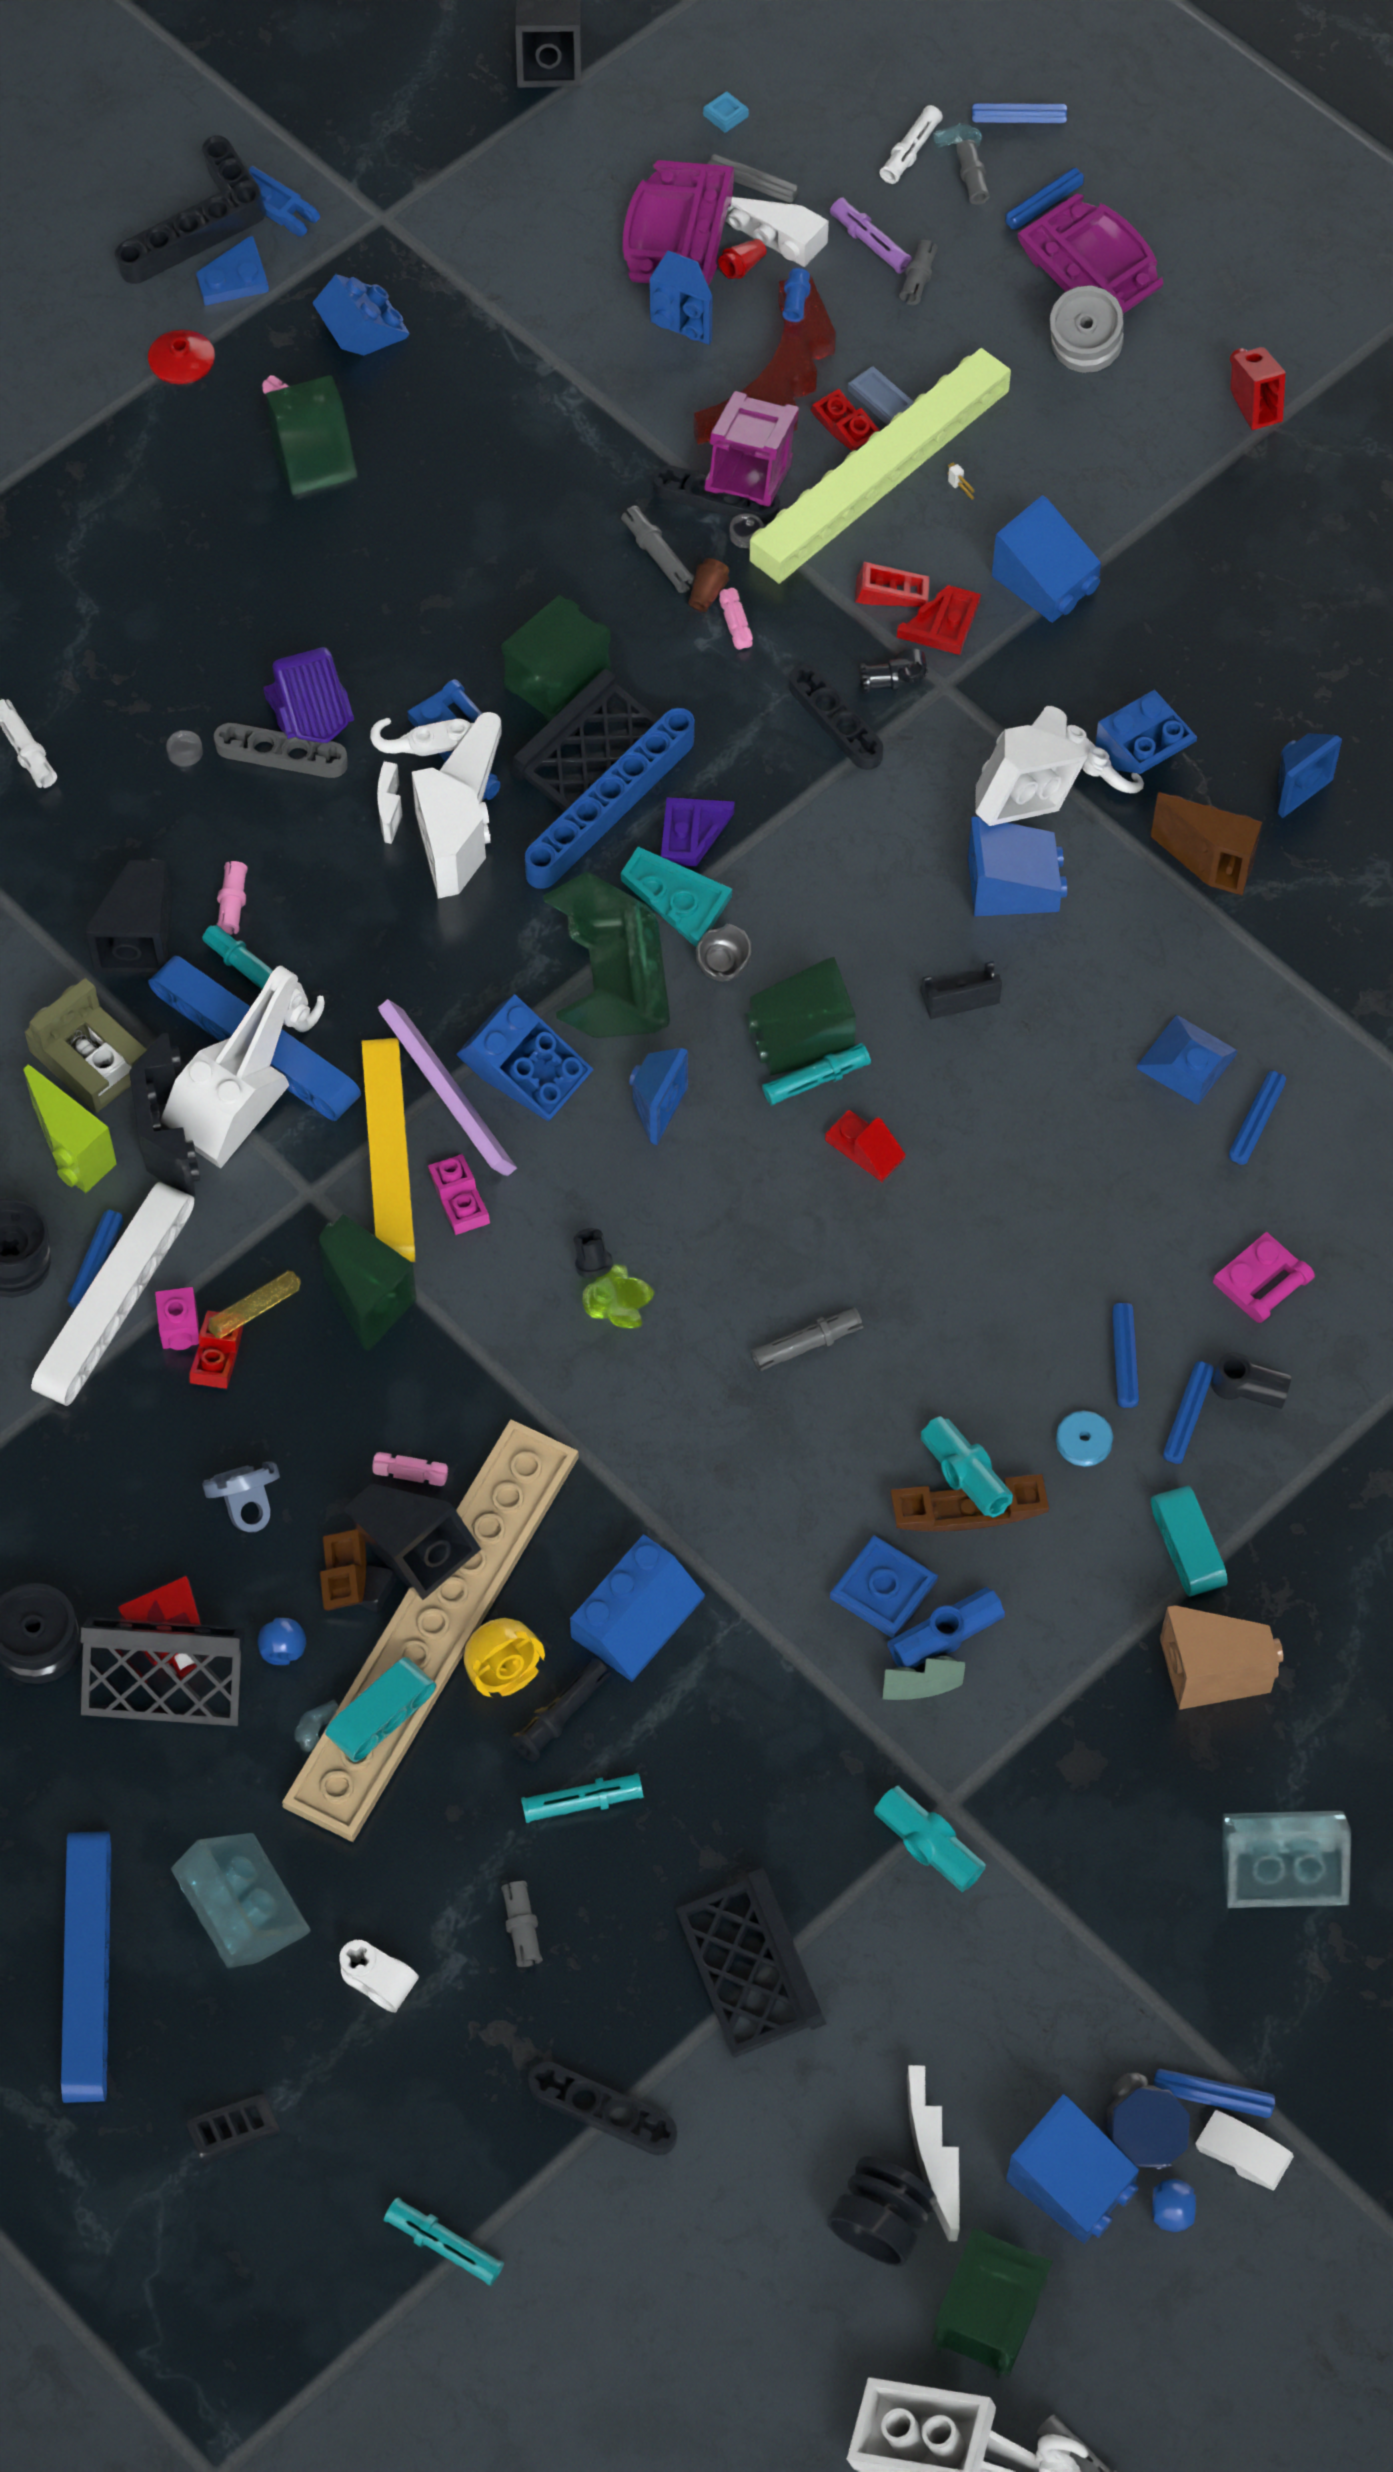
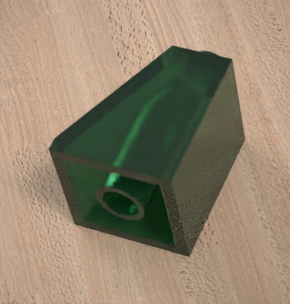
M331 375L266 393L272 444L292 495L357 477L342 400Z
M835 957L827 958L750 997V1011L745 1012L746 1025L750 1034L756 1033L758 1042L755 1043L756 1053L761 1064L766 1063L770 1076L809 1066L822 1060L823 1056L828 1053L836 1054L855 1045L856 1014Z
M343 1214L335 1223H329L320 1234L319 1245L323 1271L330 1288L362 1347L369 1351L417 1300L414 1268L412 1262Z

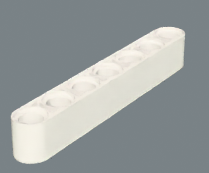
M162 1182L155 1184L36 1370L31 1384L33 1391L65 1406L73 1402L190 1217L194 1207L193 1196Z

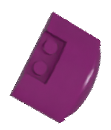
M658 160L653 165L657 171L646 182L642 179L638 185L625 219L623 254L631 272L628 273L632 282L650 283L651 275L669 250L697 261L709 286L717 269L716 257L727 209L732 203L733 166Z
M1076 193L1018 233L1017 237L1035 267L1041 266L1065 292L1080 286H1095L1105 289L1117 299L1123 314L1163 286L1162 277L1158 279L1155 268L1157 260L1138 231L1108 206L1100 203L1098 208L1081 202L1084 195Z

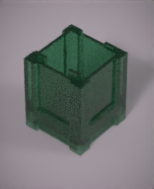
M558 595L501 645L502 654L505 656L506 676L503 678L504 687L527 701L544 714V717L549 721L560 713L605 668L611 672V666L609 665L611 660L608 658V643L611 641L610 629L601 622L597 624L592 622L578 611L579 605L571 599L566 600L561 595Z
M973 2228L935 2320V2326L937 2327L931 2343L937 2345L936 2352L941 2353L942 2348L949 2349L997 2371L995 2377L998 2379L1001 2373L1010 2377L1048 2280L1046 2278L1053 2261L1040 2255H1034Z

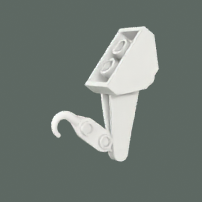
M1047 706L1032 726L1026 725L1005 729L999 735L996 741L997 746L990 759L984 764L982 775L976 784L975 813L989 826L1057 812L1062 806L1081 768L1089 775L1101 776L1109 785L1126 793L1139 792L1143 789L1144 782L1137 773H1132L1131 775L1135 782L1124 779L1111 766L1109 754L1102 748L1096 747L1086 738V733L1083 729L1075 725L1067 726L1065 713L1056 707Z
M486 712L481 714L474 723H469L464 719L418 726L401 738L394 740H385L380 735L382 728L389 725L391 719L379 720L374 724L370 733V739L379 751L395 754L404 752L427 756L454 750L440 771L434 768L413 771L412 782L415 813L437 897L443 898L457 895L486 859L485 844L491 843L487 825L489 823L486 803L482 802L498 742L502 734L501 719L495 713Z
M278 966L271 973L261 993L231 1038L200 1050L179 1074L160 1120L164 1130L183 1127L186 1141L193 1140L195 1151L220 1169L289 1086L286 1076L270 1066L283 1023L288 1027H294L299 1032L308 1031L319 1020L324 1009V997L318 996L316 1005L310 1013L308 1000L302 985L297 982L298 977L283 966Z
M868 2377L847 2460L853 2469L859 2472H1015L984 2462V2457L1018 2472H1081L1075 2460L1070 2457V2451L1080 2455L1082 2458L1088 2456V2451L1082 2444L1073 2439L1050 2434L1039 2439L1038 2450L1035 2455L991 2431L996 2407L990 2397Z

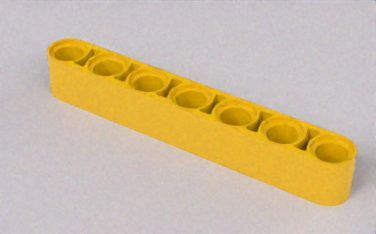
M398 1037L362 1040L378 1265L416 1262Z

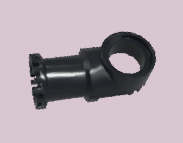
M908 649L899 653L895 659L888 660L887 664L867 666L865 663L859 664V673H861L859 677H863V679H860V686L863 694H869L870 690L889 687L892 690H898L899 683H912L914 679L915 682H918V678L922 680L923 675L926 677L928 674L924 652L918 649Z

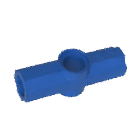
M987 1586L952 1606L938 1607L933 1611L929 1619L889 1640L887 1647L898 1667L913 1669L926 1662V1659H931L940 1653L956 1651L962 1641L1003 1619L1005 1611L994 1590L989 1589ZM942 1625H948L953 1627L955 1632L944 1634L937 1628Z

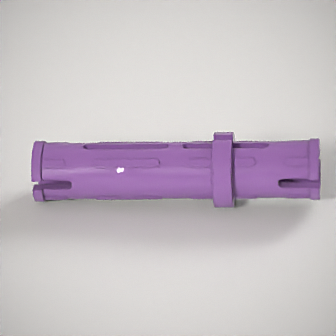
M844 198L838 199L832 205L830 214L848 228V234L853 238H859L892 266L897 273H902L906 270L907 265L912 261V257L874 226L867 214L858 212Z

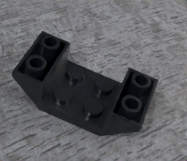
M164 1033L160 1034L129 1071L138 1133L146 1171L171 1187L191 1196H196L194 1181H200L194 1141H186L183 1127L168 1130L161 1129L159 1105L167 1104L175 1080L183 1071L178 1046L171 1047L169 1034Z

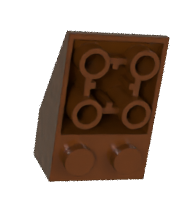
M1159 792L1151 837L1208 886L1243 895L1254 864L1262 822L1254 820L1247 815L1233 814L1219 810L1212 805H1202L1184 800L1177 795H1167Z

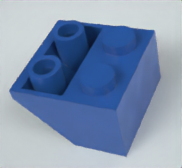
M668 250L650 277V322L657 324L661 328L685 335L691 340H697L710 345L712 342L713 296L697 261Z
M335 274L313 302L314 307L343 350L364 356L404 340L410 334L402 322V315L389 302L388 293L376 284L372 286L362 283L354 277L347 278Z
M1154 689L1099 721L1095 746L1102 748L1109 754L1111 765L1116 770L1141 774L1196 742L1197 736Z

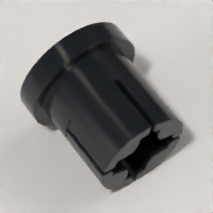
M587 1228L579 1231L573 1238L577 1253L575 1262L577 1273L585 1278H597L607 1274L613 1267V1260L611 1254L606 1250L602 1231L596 1228L595 1230L594 1228Z

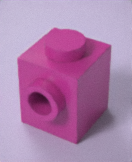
M193 1287L155 1292L159 1332L163 1349L183 1350L192 1345L199 1344L198 1336L200 1332Z

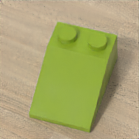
M28 1064L23 1070L32 1105L57 1165V1173L68 1186L73 1187L76 1185L83 1192L87 1193L117 1164L109 1127Z

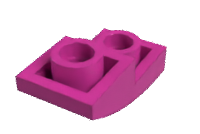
M463 1154L428 1165L435 1189L455 1235L490 1224L489 1214L476 1189L475 1178Z

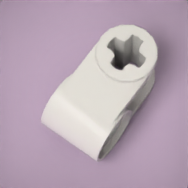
M353 1940L347 1943L340 1952L343 1980L390 2012L398 2010L419 1978L416 1972L398 1959L386 1955L363 1940ZM361 1959L365 1960L366 1966L359 1964L355 1969L351 1968V1961L358 1963Z

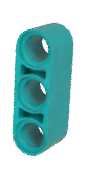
M1187 1485L1151 1496V1508L1155 1521L1186 1594L1190 1597L1226 1586L1227 1574L1225 1566L1192 1488Z
M404 1657L340 1712L328 1725L325 1735L353 1762H358L419 1709L434 1693L437 1684L409 1657Z

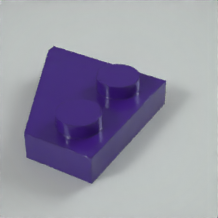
M667 797L661 857L678 865L697 866L734 815V802Z

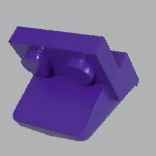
M321 647L278 659L273 663L275 682L263 687L265 699L275 711L278 726L288 739L297 737L306 741L328 743L345 729L349 722L354 721L347 692L339 682L332 654L327 648Z

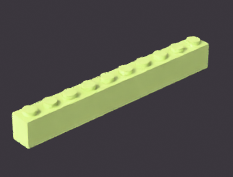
M982 348L972 356H966L949 375H943L936 383V386L930 391L919 395L913 405L906 411L896 414L890 424L882 431L873 433L867 443L858 451L854 450L849 453L841 465L835 470H829L817 485L811 490H805L788 509H782L764 529H758L750 539V562L780 584L1009 391L1011 369Z

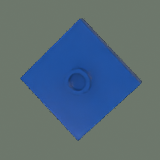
M873 1535L830 1592V1599L886 1635L895 1638L937 1583L938 1575Z

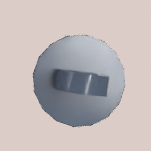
M263 1462L262 1469L254 1471L253 1466H243L214 1475V1478L204 1480L202 1485L206 1498L224 1496L229 1517L235 1527L246 1532H257L266 1526L270 1518V1506L264 1485L280 1478L276 1463ZM254 1502L258 1506L259 1515L253 1523L247 1524L241 1518V1509L246 1503Z

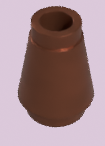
M707 558L703 564L698 565L689 600V605L693 609L707 612L709 606H711L728 583L729 569L725 564L718 560Z

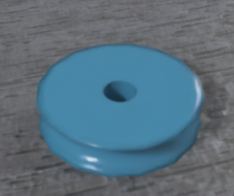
M1083 1410L1073 1412L1064 1417L1058 1425L1056 1445L1059 1453L1065 1460L1074 1465L1087 1467L1097 1465L1106 1459L1111 1452L1114 1436L1110 1424L1104 1417L1095 1412ZM1086 1436L1089 1438V1440L1083 1441L1080 1439V1437Z

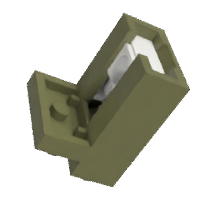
M86 978L77 985L68 987L62 996L49 1007L40 1009L30 1021L28 1030L25 1031L29 1051L95 1113H98L131 1086L129 1071L147 1051L99 1006L95 986ZM102 1065H111L107 1068H99Z

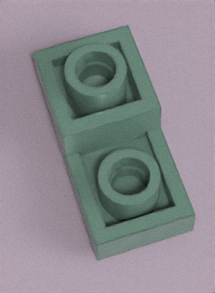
M939 1656L934 1659H926L924 1673L916 1672L909 1667H897L894 1670L885 1669L883 1699L908 1700L926 1698L953 1690L963 1685L965 1662H958L956 1659L948 1656Z

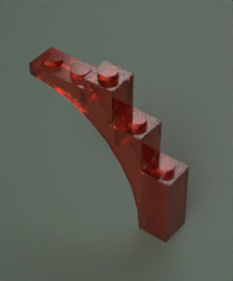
M811 274L808 281L811 285V290L805 300L803 319L799 322H790L782 316L784 330L779 347L772 361L760 376L740 392L747 394V397L781 406L786 404L797 406L794 397H803L816 392L817 369L813 360L835 354L836 332ZM786 280L779 281L778 305L781 315L786 299L784 292ZM730 398L718 405L694 413V436L697 444L711 441V433ZM798 419L794 425L793 431L798 430Z

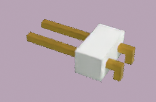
M954 462L949 464L948 482L954 488L959 486L973 500V495L962 485L964 484L972 493L975 492L963 478L964 470L958 464L955 465Z

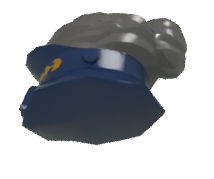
M1126 2073L1122 2075L1112 2087L1115 2100L1107 2108V2129L1112 2143L1136 2167L1160 2170L1171 2166V2162L1188 2149L1190 2114L1170 2090H1162L1156 2086L1149 2085L1147 2078L1139 2073Z

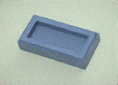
M873 366L848 383V391L887 426L896 414L903 413L914 403Z

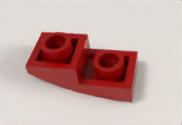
M839 388L814 403L810 410L838 441L852 451L859 450L867 443L873 433L880 432L862 407L856 410Z
M207 1311L198 1336L199 1347L190 1370V1383L227 1389L240 1345L244 1316Z

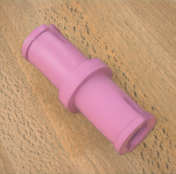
M231 861V864L229 862L225 864L223 887L218 892L217 897L220 909L216 925L229 935L239 932L241 907L246 904L244 884L247 866L238 861Z

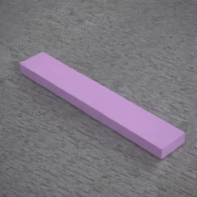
M387 999L378 1007L381 1015L490 1167L504 1176L510 1175L517 1169L516 1165L405 1011Z

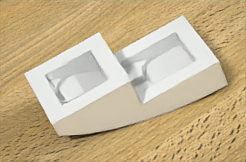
M384 761L378 782V808L384 842L392 844L402 818L401 798L399 795H396L399 787L398 765Z
M1215 2110L1195 2143L1199 2152L1235 2167L1239 2176L1273 2191L1294 2157L1291 2151L1271 2138L1218 2110Z

